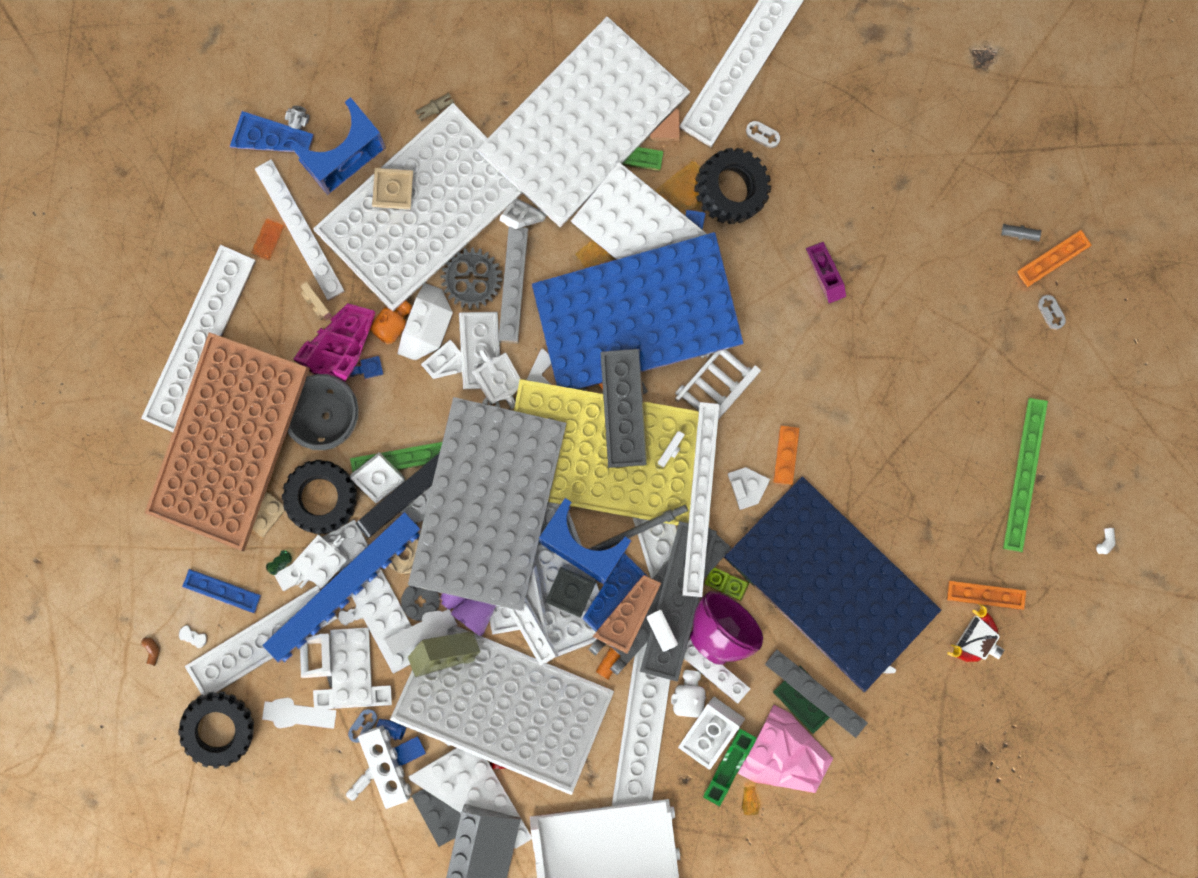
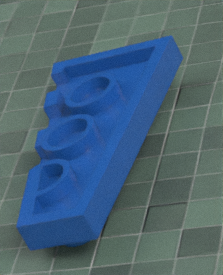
M242 111L230 148L294 152L290 145L297 141L302 147L310 150L314 134Z
M625 553L583 616V620L595 632H597L642 576H647Z

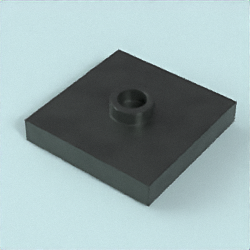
M560 567L545 603L581 618L596 582Z

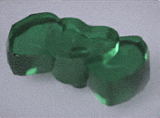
M282 550L280 555L274 558L273 562L266 564L267 572L271 575H277L278 571L284 569L292 561L291 553Z

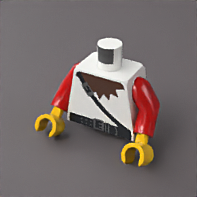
M980 603L978 604L980 606L978 612L974 609L972 610L977 616L972 618L957 644L950 645L954 647L953 653L947 652L948 655L957 657L964 662H979L981 659L985 660L989 654L999 659L1004 652V649L996 644L1000 637L998 635V628L993 618L987 612V608Z

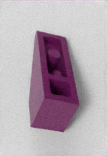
M824 242L806 248L828 303L845 298L844 282Z

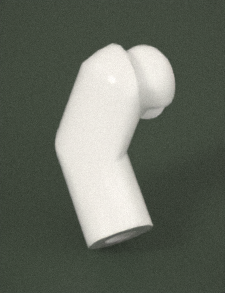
M1114 528L1104 529L1105 541L1096 547L1099 554H1108L1115 546Z

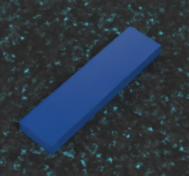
M191 569L188 570L182 586L252 613L256 612L262 596Z

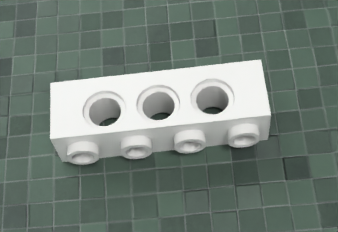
M691 639L688 641L684 659L738 704L750 688L723 665H717L706 659L695 648Z
M382 725L362 732L358 739L385 808L407 802L411 797V788L408 783H405L403 778L404 770L401 765H398L396 760L398 757L394 747H391L389 742L391 738L388 730L384 729ZM375 744L381 745L383 752H378L375 749ZM382 763H388L390 770H385L382 767ZM389 781H395L397 788H392L389 785Z

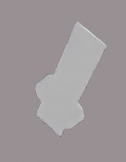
M449 609L443 612H427L422 616V622L384 640L392 655H395L420 643L424 639L447 636V629L456 626L457 623Z

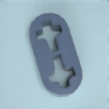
M366 709L359 715L348 732L351 741L355 743L360 742L358 737L356 739L353 738V730L357 731L360 727H363L360 732L361 734L374 727L378 717L375 711ZM370 713H372L373 715L371 718L373 719V722L369 721L364 726L363 722L366 719L364 717V714L369 715Z

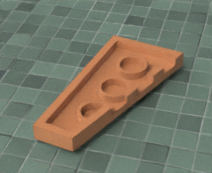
M643 575L592 637L628 654L661 583Z

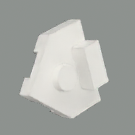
M746 467L728 473L739 510L757 505L770 479Z

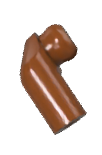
M145 637L142 639L141 645L149 653L146 663L155 666L160 652L159 646L151 637Z

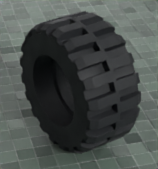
M726 148L724 151L721 150L715 153L700 167L699 173L695 178V181L698 183L694 188L695 192L699 194L696 196L698 202H702V210H707L709 212L708 216L712 219L717 217V221L720 223L726 221L728 224L742 223L761 211L764 204L768 202L769 195L767 194L771 192V186L768 185L771 181L770 175H766L768 169L765 165L762 166L759 163L761 159L758 156L756 158L752 157V152L747 151L744 153L742 148H736L734 151L733 148ZM722 171H733L743 178L747 187V196L744 201L735 202L723 195L718 183L719 174Z
M330 461L304 462V465L297 466L295 471L288 475V480L283 485V508L288 518L296 526L313 534H328L340 529L342 525H346L349 522L348 519L353 516L354 508L357 506V490L354 486L355 483L343 468ZM316 479H324L331 482L338 494L335 507L324 515H314L308 512L302 503V492L305 486Z
M212 691L206 695L198 696L197 699L189 703L181 717L178 729L181 747H184L185 754L187 756L190 755L193 762L196 764L200 762L206 768L213 766V769H219L220 766L228 767L231 763L238 762L246 754L253 739L254 721L249 708L245 707V703L242 700L239 701L233 694L227 695L222 691L219 693ZM219 712L227 715L233 721L235 734L227 745L213 747L201 740L198 733V725L205 715Z

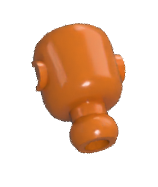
M405 300L393 312L388 307H384L373 320L370 331L382 342L388 345L393 344L404 331L407 323L404 317L410 314L413 306Z

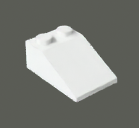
M713 697L678 748L710 770L745 718L716 697Z

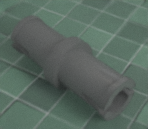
M1003 224L1001 236L1039 242L1041 230L1025 228V225H1020L1019 227Z

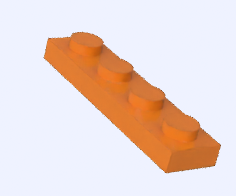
M1082 230L1018 270L1017 273L1028 288L1092 245Z
M949 581L946 600L1024 610L1026 590Z

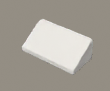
M662 610L649 615L647 620L662 651H667L677 646L678 643Z

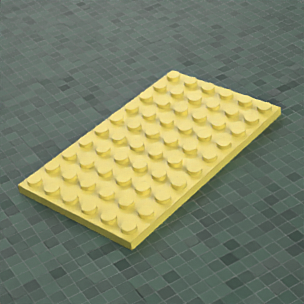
M520 379L514 407L516 412L566 423L548 502L561 504L566 498L572 502L570 506L645 520L654 519L662 515L666 510H673L686 504L688 512L677 516L673 521L663 522L672 525H678L679 521L689 524L699 411L643 401L647 465L608 468L603 394ZM680 431L685 434L677 446L680 450L675 458L670 457L663 468L658 465V461L676 433Z

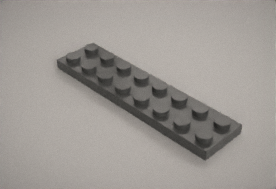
M681 521L678 523L655 611L662 610L678 644L667 651H662L651 628L640 668L642 673L676 682L679 679L693 625L694 612L700 598L682 596L688 523ZM708 529L704 579L717 531Z

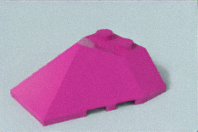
M347 303L330 319L332 322L324 330L320 328L317 331L318 335L311 342L307 340L293 360L302 366L310 368L309 371L315 375L328 374L346 382L359 360L375 316V311Z

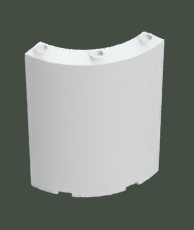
M669 799L530 817L537 878H679L677 860H680L679 848L675 849L672 819L675 818L674 807H670Z

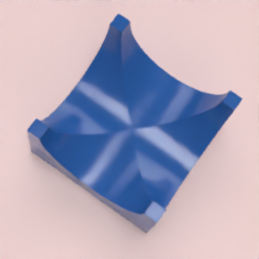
M351 97L345 101L351 114V129L341 145L326 152L310 151L302 147L297 141L290 145L298 155L299 162L327 196L386 149L380 132Z
M565 498L539 537V544L604 585L631 540L624 537L619 544L603 551H594L582 547L572 538L568 530L567 514L572 502Z

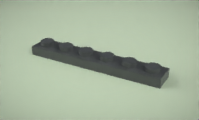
M776 649L764 664L853 737L856 738L868 724V722L779 650Z

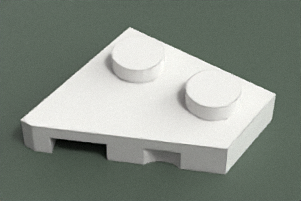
M516 199L502 213L500 221L504 222L507 226L518 229L543 222L547 215L537 208Z
M449 340L421 365L433 379L462 372L461 352Z

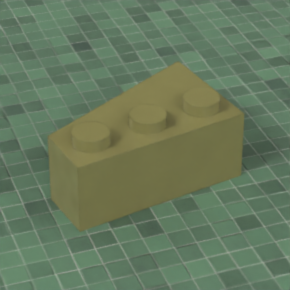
M473 631L424 639L411 652L408 660L416 678L462 663H471L481 651Z

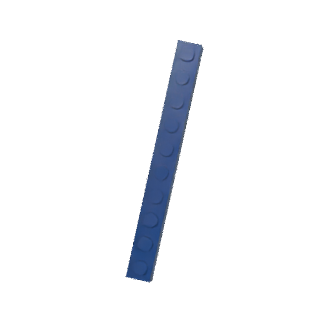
M404 512L262 646L278 663L281 661L285 663L293 656L291 652L296 647L300 649L307 643L306 638L310 634L314 636L321 629L320 625L324 621L328 623L335 616L334 612L339 607L343 609L350 602L348 599L353 594L357 596L364 589L362 585L367 581L369 583L378 576L376 573L381 568L386 569L392 563L390 559L394 555H401L407 549L405 545L409 541L412 543L420 537L419 532L421 529Z

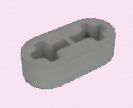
M1043 296L1038 302V308L1047 325L1053 330H1058L1064 326L1065 316L1053 296ZM1045 299L1047 302L1051 301L1052 303L1050 305V308L1052 310L1051 312L1048 309V307H1043ZM1052 313L1056 318L1061 319L1059 326L1056 323H1052L1054 320Z

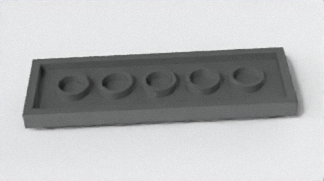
M640 349L600 352L608 468L647 465Z

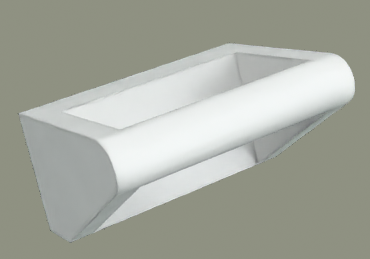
M320 634L307 637V643L300 648L301 678L332 676L330 635ZM321 643L322 668L308 671V644Z

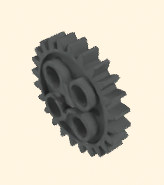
M472 247L471 252L468 253L467 249L464 248V254L458 252L456 258H451L452 262L448 261L446 263L448 268H442L446 275H441L440 278L446 281L441 283V286L447 287L444 290V294L450 293L449 300L455 298L454 305L461 302V308L468 304L469 310L472 309V305L479 309L480 303L486 307V300L493 302L491 296H498L495 289H501V286L497 282H502L503 279L497 276L502 274V271L496 270L499 267V263L493 264L494 257L488 259L489 252L482 255V249H479L475 253L474 247ZM459 265H466L468 267L467 271L459 273L457 271ZM478 266H486V272L484 274L477 273L476 269ZM473 274L474 278H488L489 280L484 281L474 279L473 283H470L469 279L456 280L455 277L459 276L470 278V275ZM458 284H466V290L464 292L457 291L456 287ZM479 284L486 286L485 291L482 293H478L475 290Z

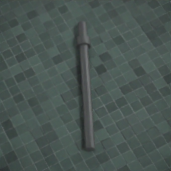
M684 504L673 510H666L662 515L588 549L594 551L605 550L620 543L624 537L629 539L663 522L675 520L677 516L688 512V507Z

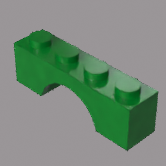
M739 728L703 793V798L719 807L721 806L735 776L757 740L755 736Z

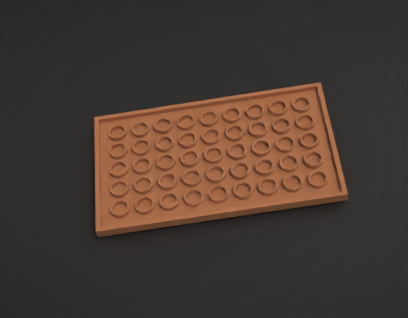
M209 332L145 514L240 551H245L310 368Z

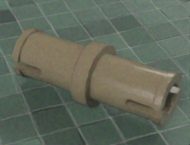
M449 92L436 100H430L429 104L415 110L417 115L425 112L419 116V119L423 121V119L434 113H440V110L454 103L452 99L444 102L451 97Z

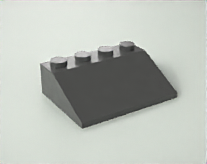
M464 804L446 878H507L521 818Z

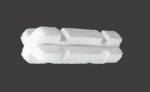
M370 767L365 771L366 774L362 775L352 786L353 788L346 793L350 800H355L358 797V793H361L371 782L370 780L374 778Z

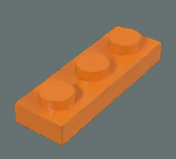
M780 426L773 483L793 485L800 428Z

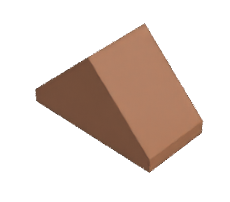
M677 108L650 134L652 142L679 141V110Z

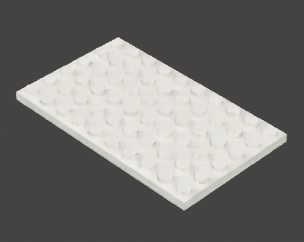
M606 17L477 149V152L561 228L592 196L618 162L622 164L690 94V91L611 19Z
M454 103L381 167L384 169L413 171L410 210L372 207L373 174L313 228L392 312L500 215L511 202L523 194L477 152V149L488 138Z
M458 626L447 629V635L470 632ZM475 633L474 635L481 652L473 662L468 664L462 663L416 678L413 670L411 671L393 711L391 721L570 795L574 791L614 693L611 689L545 663L540 666L537 659L482 636L480 637Z

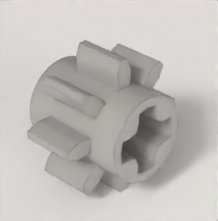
M292 106V109L289 108L286 111L285 120H289L288 125L290 127L301 129L302 126L308 124L310 115L305 114L306 109L304 107Z

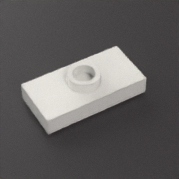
M680 431L676 433L658 461V465L664 468L670 457L675 458L680 450L677 446L685 434Z
M291 564L274 574L282 590L286 591L296 585V582L303 574L300 569Z

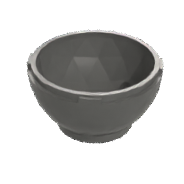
M316 374L307 376L287 431L290 437L301 446L312 450H328L343 444L350 438L359 420L358 402L352 389L344 381L332 375ZM328 390H333L334 393H328ZM325 413H329L328 419L323 418Z

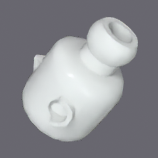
M685 670L683 672L684 685H678L675 689V694L671 698L673 711L678 716L698 718L704 710L706 699L704 688L698 686L701 673L700 671Z

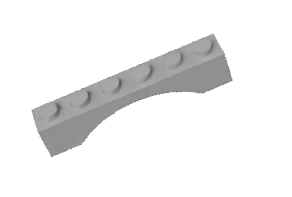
M509 226L499 343H519L528 228L515 229Z

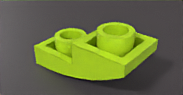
M717 568L712 569L704 583L742 601L749 586L748 582Z

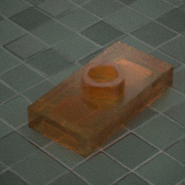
M266 218L251 253L270 261L284 225Z

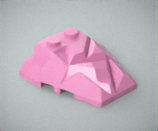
M773 705L756 742L740 767L738 774L755 783L816 793L833 757L808 733L791 713Z

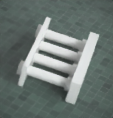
M726 349L715 352L686 386L682 385L676 391L677 397L675 400L679 402L683 397L699 411L700 402L688 392L696 383L718 402L719 420L761 370L756 366L752 369L750 367L747 368ZM719 355L723 356L742 373L744 379L740 383L734 382L713 364ZM707 369L730 388L731 393L728 397H722L700 378Z

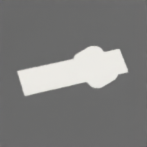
M283 698L273 702L265 701L262 720L273 721L277 728L302 724L334 729L336 710H314V707L294 705L292 699Z

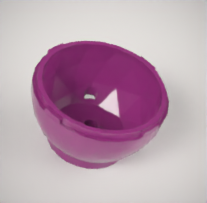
M709 591L699 601L694 612L693 630L690 633V638L695 648L706 659L717 665H723L726 662L746 659L761 649L763 643L762 631L752 615L737 601L716 591Z

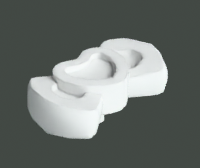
M357 605L355 609H350L348 612L340 610L338 614V620L345 626L354 620L363 619Z
M188 625L183 626L179 630L180 640L190 642L197 648H202L207 642L205 633L198 634L196 631H191Z

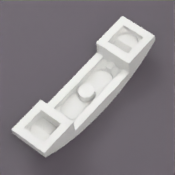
M391 686L371 687L372 705L369 706L392 705ZM332 689L313 690L314 710L337 709L333 707Z

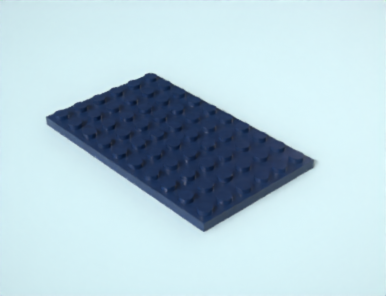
M803 476L724 556L741 575L863 692L869 689L941 611L923 591Z

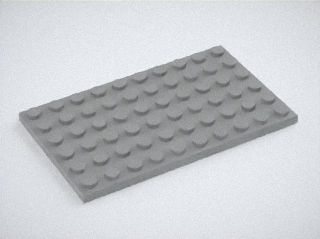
M453 397L408 582L409 586L517 611L523 610L566 428L565 422Z

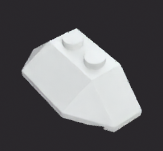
M426 283L423 284L404 328L397 354L416 361L440 348L453 314L442 289Z

